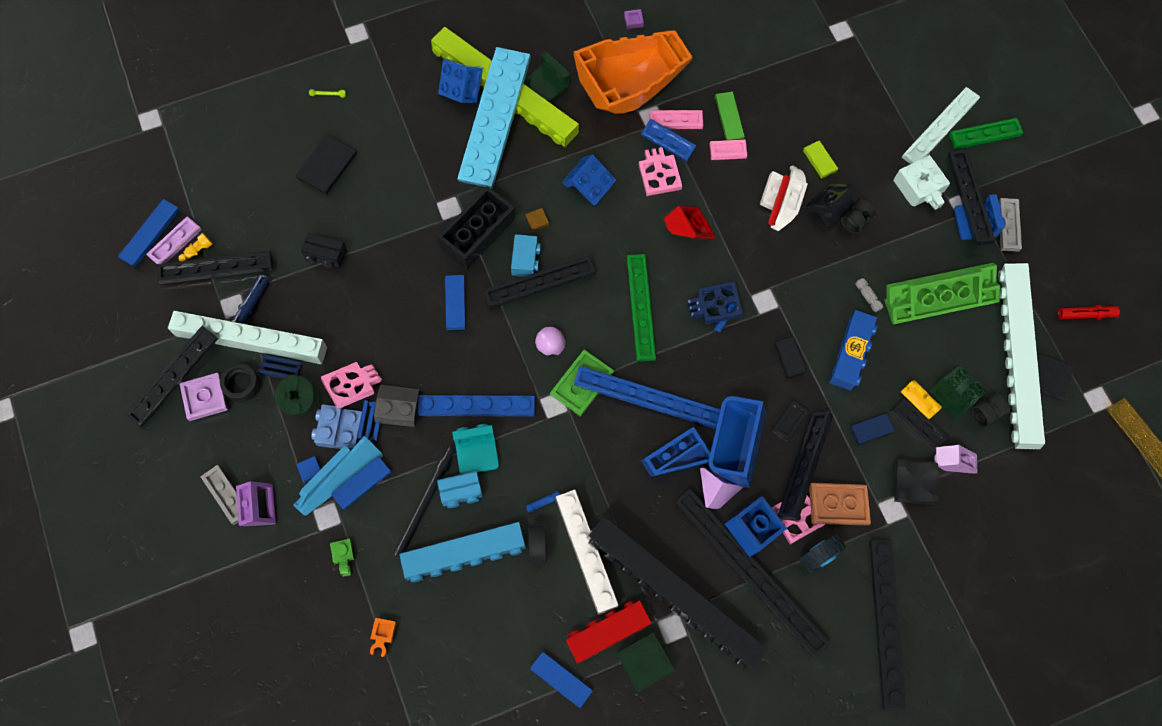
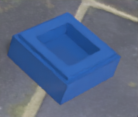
M315 456L296 464L304 483L310 481L321 470Z

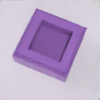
M641 9L624 11L627 29L644 27Z

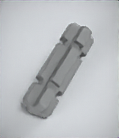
M864 278L859 279L855 283L856 286L861 290L868 304H871L870 307L873 311H880L883 308L882 303L877 300L878 297L871 287L868 286L867 281Z

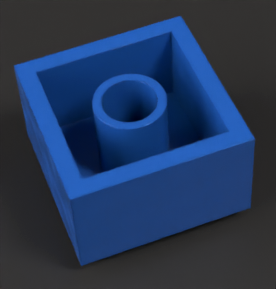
M763 496L725 523L749 557L762 550L787 529Z

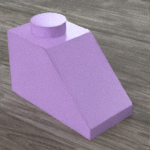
M960 445L936 447L935 463H938L939 468L952 472L977 473V454Z

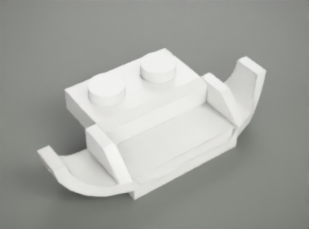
M793 165L789 169L791 170L790 180L774 226H771V228L777 231L790 223L798 215L807 187L804 172ZM774 171L770 173L760 205L771 210L773 209L783 178L782 175Z

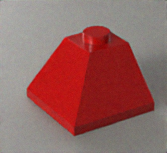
M678 206L664 218L667 224L666 227L672 234L703 239H714L716 237L699 207Z

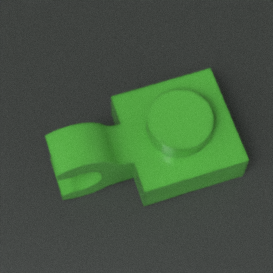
M346 539L330 543L333 563L339 564L340 574L343 577L351 575L349 561L355 560L352 540Z

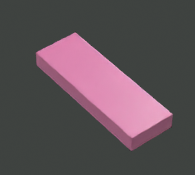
M702 110L649 111V120L652 119L667 129L703 128Z

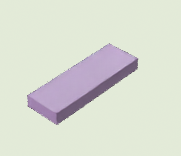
M187 216L146 255L156 264L167 263L202 229Z

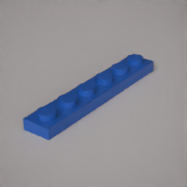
M418 395V416H534L535 396Z

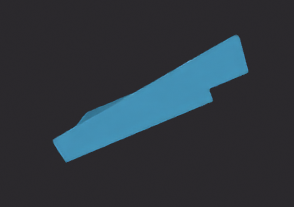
M365 436L351 451L344 445L301 489L299 493L301 497L293 506L304 516L308 515L330 498L335 490L377 457L382 458L383 454Z

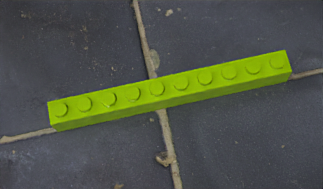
M444 27L431 40L432 51L435 55L441 56L444 59L463 65L482 67L480 85L484 88L492 61ZM523 84L515 113L523 116L529 124H534L538 127L541 133L549 135L556 144L566 147L578 134L579 124Z

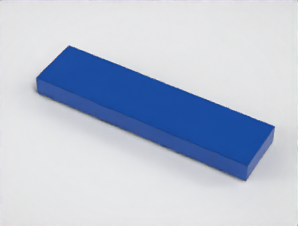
M163 199L118 257L129 265L136 267L180 209Z

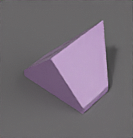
M700 468L706 508L720 509L743 488L719 476L711 469Z

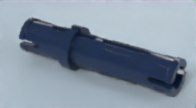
M258 275L242 304H239V310L231 322L244 324L247 317L253 313V307L269 283L266 277L262 279L263 276Z

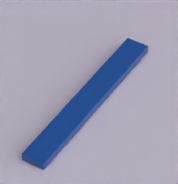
M579 366L574 381V386L713 429L717 427L721 410L582 366Z

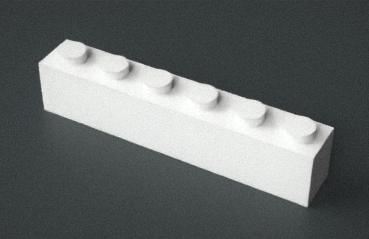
M573 490L556 496L557 505L598 615L616 609L618 603L599 552L588 544L589 540L586 536L589 534L590 528L576 491Z

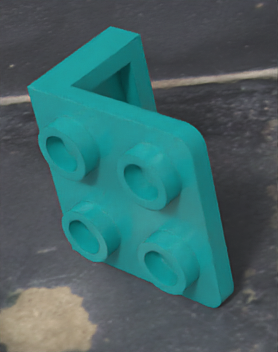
M480 424L472 429L462 427L453 432L460 474L498 469L499 463L492 425Z

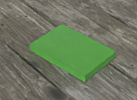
M586 350L582 351L550 392L553 398L580 417L599 393L574 386L579 366L611 376L615 373L612 368Z

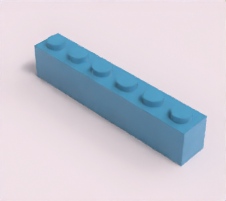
M517 522L401 553L400 559L405 579L407 581L411 580V582H418L423 580V576H440L445 570L451 569V572L458 571L468 564L477 566L483 563L482 560H499L503 558L502 555L508 553L511 556L517 555L526 548L520 524Z

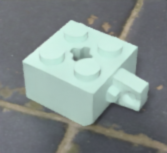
M930 155L900 169L894 178V182L910 205L915 207L926 201L936 210L944 204L941 193L947 189L950 182Z

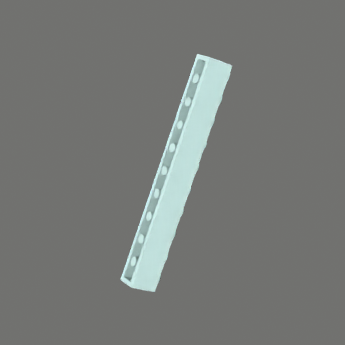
M1028 263L1004 264L1002 270L998 273V280L1002 283V288H1000V299H1003L1001 315L1005 319L1002 330L1003 333H1006L1004 350L1007 351L1008 355L1005 360L1006 369H1009L1007 386L1011 390L1008 402L1009 405H1012L1010 423L1014 426L1011 439L1015 443V449H1041L1045 444L1029 266Z

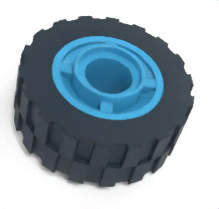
M836 534L811 548L800 560L808 572L811 573L833 561L847 547Z

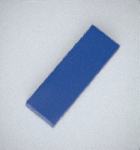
M652 119L648 121L641 133V136L686 162L696 147L695 144Z
M464 275L445 276L446 330H465Z
M377 457L331 495L340 507L345 510L392 472L380 457Z
M544 652L540 654L530 670L579 708L582 707L593 691Z

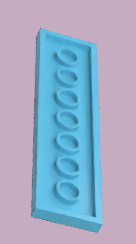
M496 47L457 178L458 181L483 187L488 186L493 189L530 63V54Z

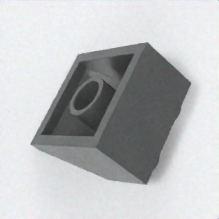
M380 385L374 413L375 423L380 422L382 424L414 427L419 389Z

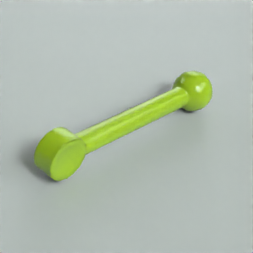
M311 89L309 90V95H339L341 98H344L346 92L344 90L328 92Z

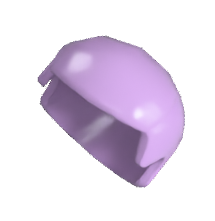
M545 327L537 333L535 344L537 349L547 356L551 354L559 355L565 348L566 340L563 333L555 327Z

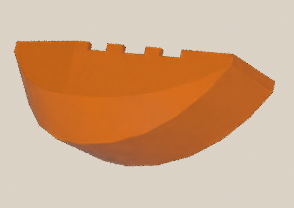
M675 30L653 33L652 36L646 37L644 35H637V38L631 39L622 37L617 41L608 39L574 51L573 54L579 80L596 108L611 113H627L638 109L662 90L692 60V55Z

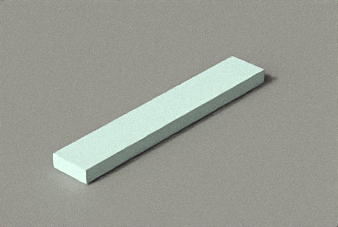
M965 87L903 154L902 158L912 164L926 157L979 100L980 96Z

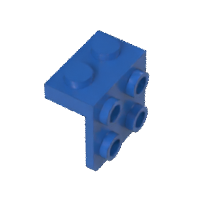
M997 194L987 197L984 205L994 237H997L1005 228L1006 222L1004 217H1002L1001 203L998 201ZM963 205L956 206L954 213L960 238L962 240H971L973 238Z

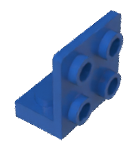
M443 59L438 93L461 103H477L483 68Z
M592 154L583 157L563 180L562 184L566 188L576 187L592 205H596L616 179Z

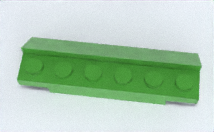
M989 263L886 285L887 298L884 301L892 324L1000 302V285L996 283L997 265Z

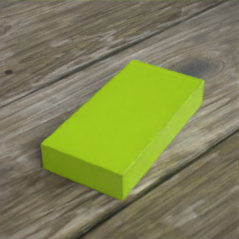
M820 141L804 148L803 152L821 179L837 172L838 167Z

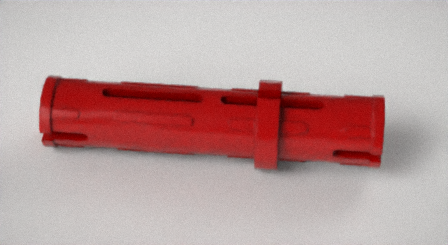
M1095 305L1094 307H1060L1058 309L1060 320L1081 318L1100 320L1109 317L1117 318L1120 314L1118 306L1102 307L1101 305Z

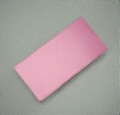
M746 140L710 141L711 160L747 158Z

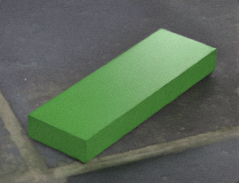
M733 92L716 94L715 100L725 139L744 140L745 136Z

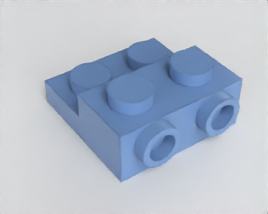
M322 405L321 409H318L316 412L318 425L317 428L312 430V440H314L317 446L341 449L345 445L349 450H352L358 443L357 435L362 411L337 409L336 406Z

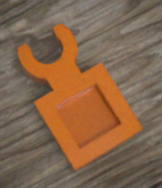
M375 618L370 639L376 640V642L370 648L371 655L375 654L377 648H381V657L386 656L387 648L385 644L386 642L392 643L397 622Z

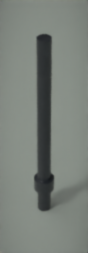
M448 447L442 460L438 461L437 469L394 553L395 556L400 558V554L404 553L438 485L437 480L441 479L443 473L447 472L450 466L448 463L455 449Z

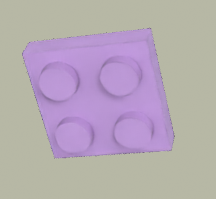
M219 373L180 383L187 420L192 421L228 410L225 394L220 387L221 376Z

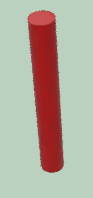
M784 175L768 221V224L774 226L787 190L790 177Z

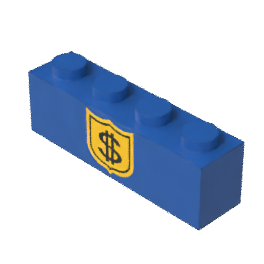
M857 310L853 312L829 383L850 391L855 385H859L862 375H859L860 370L864 369L867 358L864 357L872 346L870 338L871 335H875L878 327L875 324L877 317Z

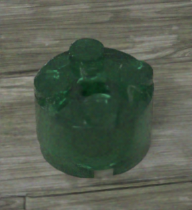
M290 375L279 382L274 393V399L277 406L283 412L294 416H303L310 414L319 403L318 388L312 381L302 376ZM296 393H298L299 399H295Z

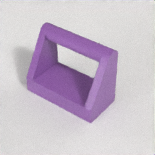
M250 481L236 486L239 526L276 524L273 484ZM257 490H265L267 518H259Z

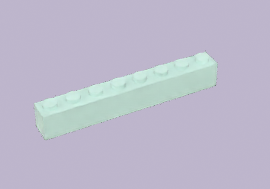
M178 311L173 312L168 329L175 336L191 339L203 325L219 338L214 344L316 364H323L327 350L323 339Z

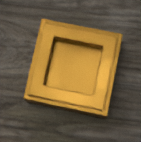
M542 208L525 214L532 232L549 226Z

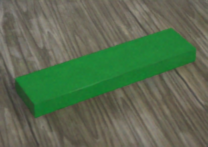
M1018 118L951 131L949 136L956 150L1019 137L1023 134V130Z

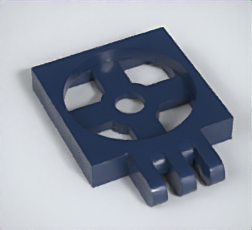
M735 281L698 289L699 297L687 301L688 306H690L689 312H692L690 314L691 318L704 317L706 325L743 317ZM721 290L730 292L732 296L726 297L722 295ZM714 292L715 297L713 300L705 301L706 297ZM723 300L724 304L718 305L717 301ZM736 303L735 310L727 313L726 306ZM715 307L718 309L719 315L712 316L707 312V309Z

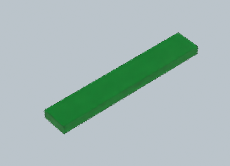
M627 255L636 361H655L656 354L646 255Z

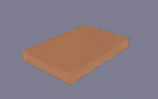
M811 483L809 494L812 524H871L867 485Z

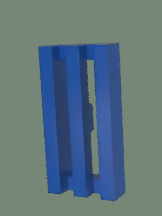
M364 400L357 435L359 440L364 437L363 432L368 407H371L365 437L369 441H378L380 422H376L373 437H370L376 402Z

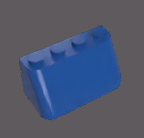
M730 396L722 402L709 457V466L714 473L741 487L750 488L766 418L763 401Z

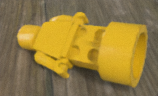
M202 233L197 237L198 240L193 244L191 243L184 250V254L179 256V261H186L187 258H192L202 248L208 249L213 245L212 241L206 234Z

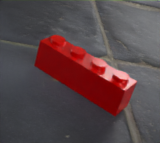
M632 600L623 605V610L619 612L613 610L605 615L606 619L600 622L596 619L586 625L587 629L582 632L577 629L568 634L569 638L566 639V643L576 663L579 664L650 626L652 623L641 602L635 603Z

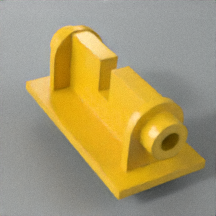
M915 380L910 382L901 391L928 419L942 408Z

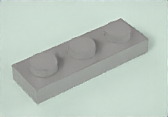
M1000 198L1001 213L1006 222L1005 228L1000 233L1001 251L1019 252L1022 249L1019 199Z
M216 465L200 477L231 524L235 525L238 523L237 492L221 467Z

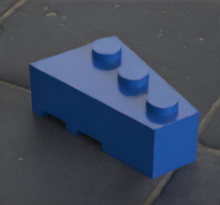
M692 427L641 460L649 475L655 477L709 463L710 451L695 428Z

